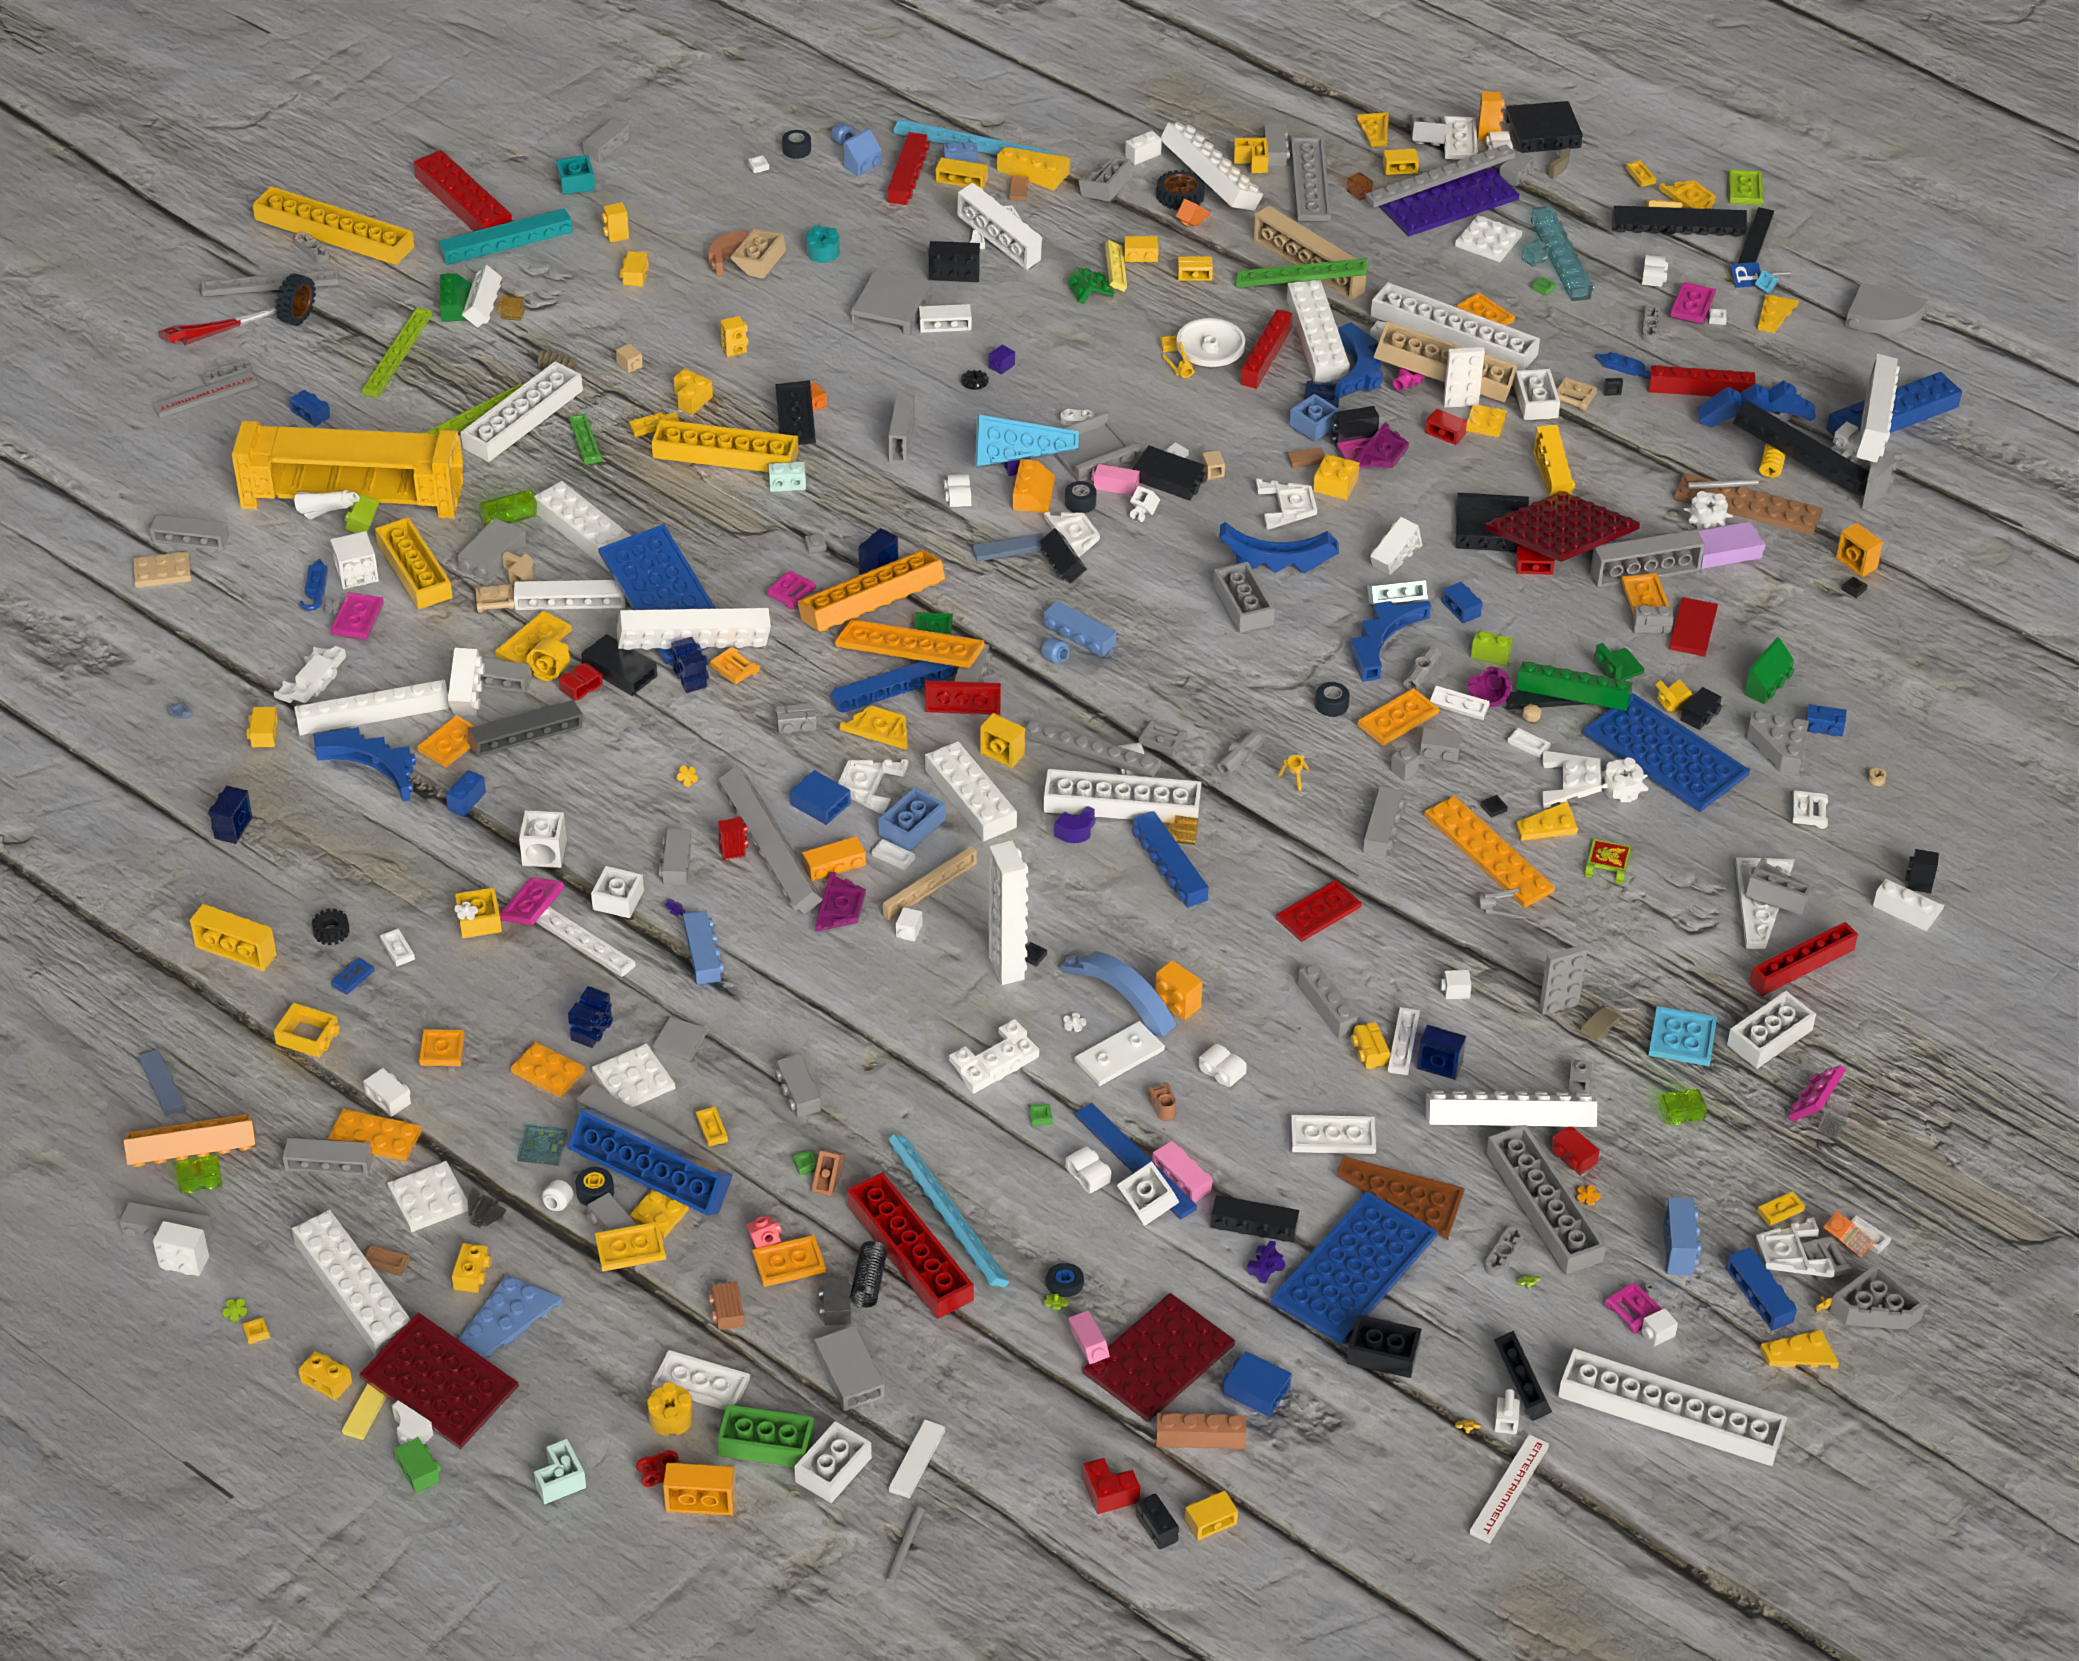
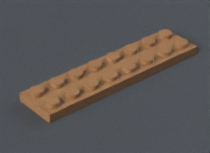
M1684 473L1675 494L1674 500L1692 504V499L1700 491L1723 494L1728 503V514L1814 535L1823 509L1815 505L1744 487L1688 490V482L1714 480Z

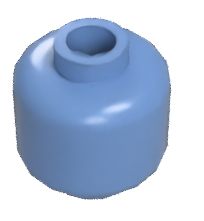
M838 123L833 127L831 136L836 143L844 146V141L855 136V131L845 123Z
M1051 637L1047 639L1042 646L1043 658L1055 664L1064 662L1069 656L1068 644L1058 638Z

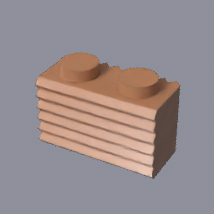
M738 1282L713 1284L712 1293L708 1294L710 1307L714 1306L715 1310L711 1311L713 1324H718V1330L744 1327V1314Z

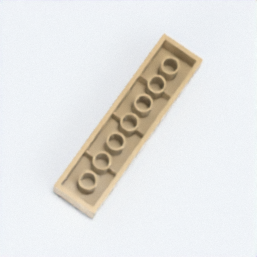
M1267 206L1255 214L1254 241L1293 265L1357 259L1271 206ZM1366 275L1320 279L1322 283L1350 300L1365 292Z
M1386 321L1374 358L1445 382L1449 349L1465 347ZM1484 354L1480 395L1505 403L1517 365Z

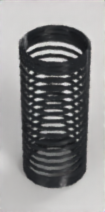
M867 1241L860 1246L850 1294L851 1301L859 1307H872L878 1301L887 1257V1248L879 1242ZM866 1248H876V1249L881 1250L882 1252H880V1251H878V1250H875V1249H867V1250H864V1249H866ZM865 1251H875V1252H878V1253L882 1254L883 1256H881V1255H879V1254H877V1253H874V1252H867V1253H864V1252H865ZM857 1292H859V1293H861V1294H863V1295H868V1296L873 1295V1297L862 1296V1295H859ZM855 1294H857L858 1296H860V1297H862V1298H867V1299L874 1298V1299H872V1300L861 1299V1298L857 1297Z

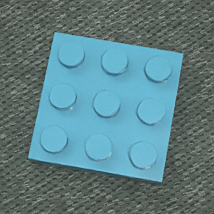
M1657 1006L1648 1056L1710 1066L1717 1016Z

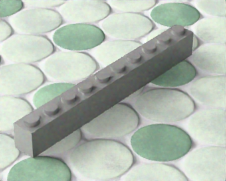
M736 765L719 779L722 784L721 790L727 797H730L728 801L734 809H737L736 815L741 817L742 821L747 824L748 833L752 834L751 840L757 847H760L758 850L760 855L767 859L766 865L772 872H775L774 878L783 886L782 892L788 898L790 897L791 901L789 903L795 911L799 909L803 914H806L823 899L748 775Z

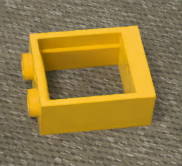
M293 1002L274 1029V1036L277 1045L320 1058L323 1052L329 1048L332 1039L338 1035L340 1026L338 1025L337 1016ZM300 1022L324 1029L317 1041L292 1033Z

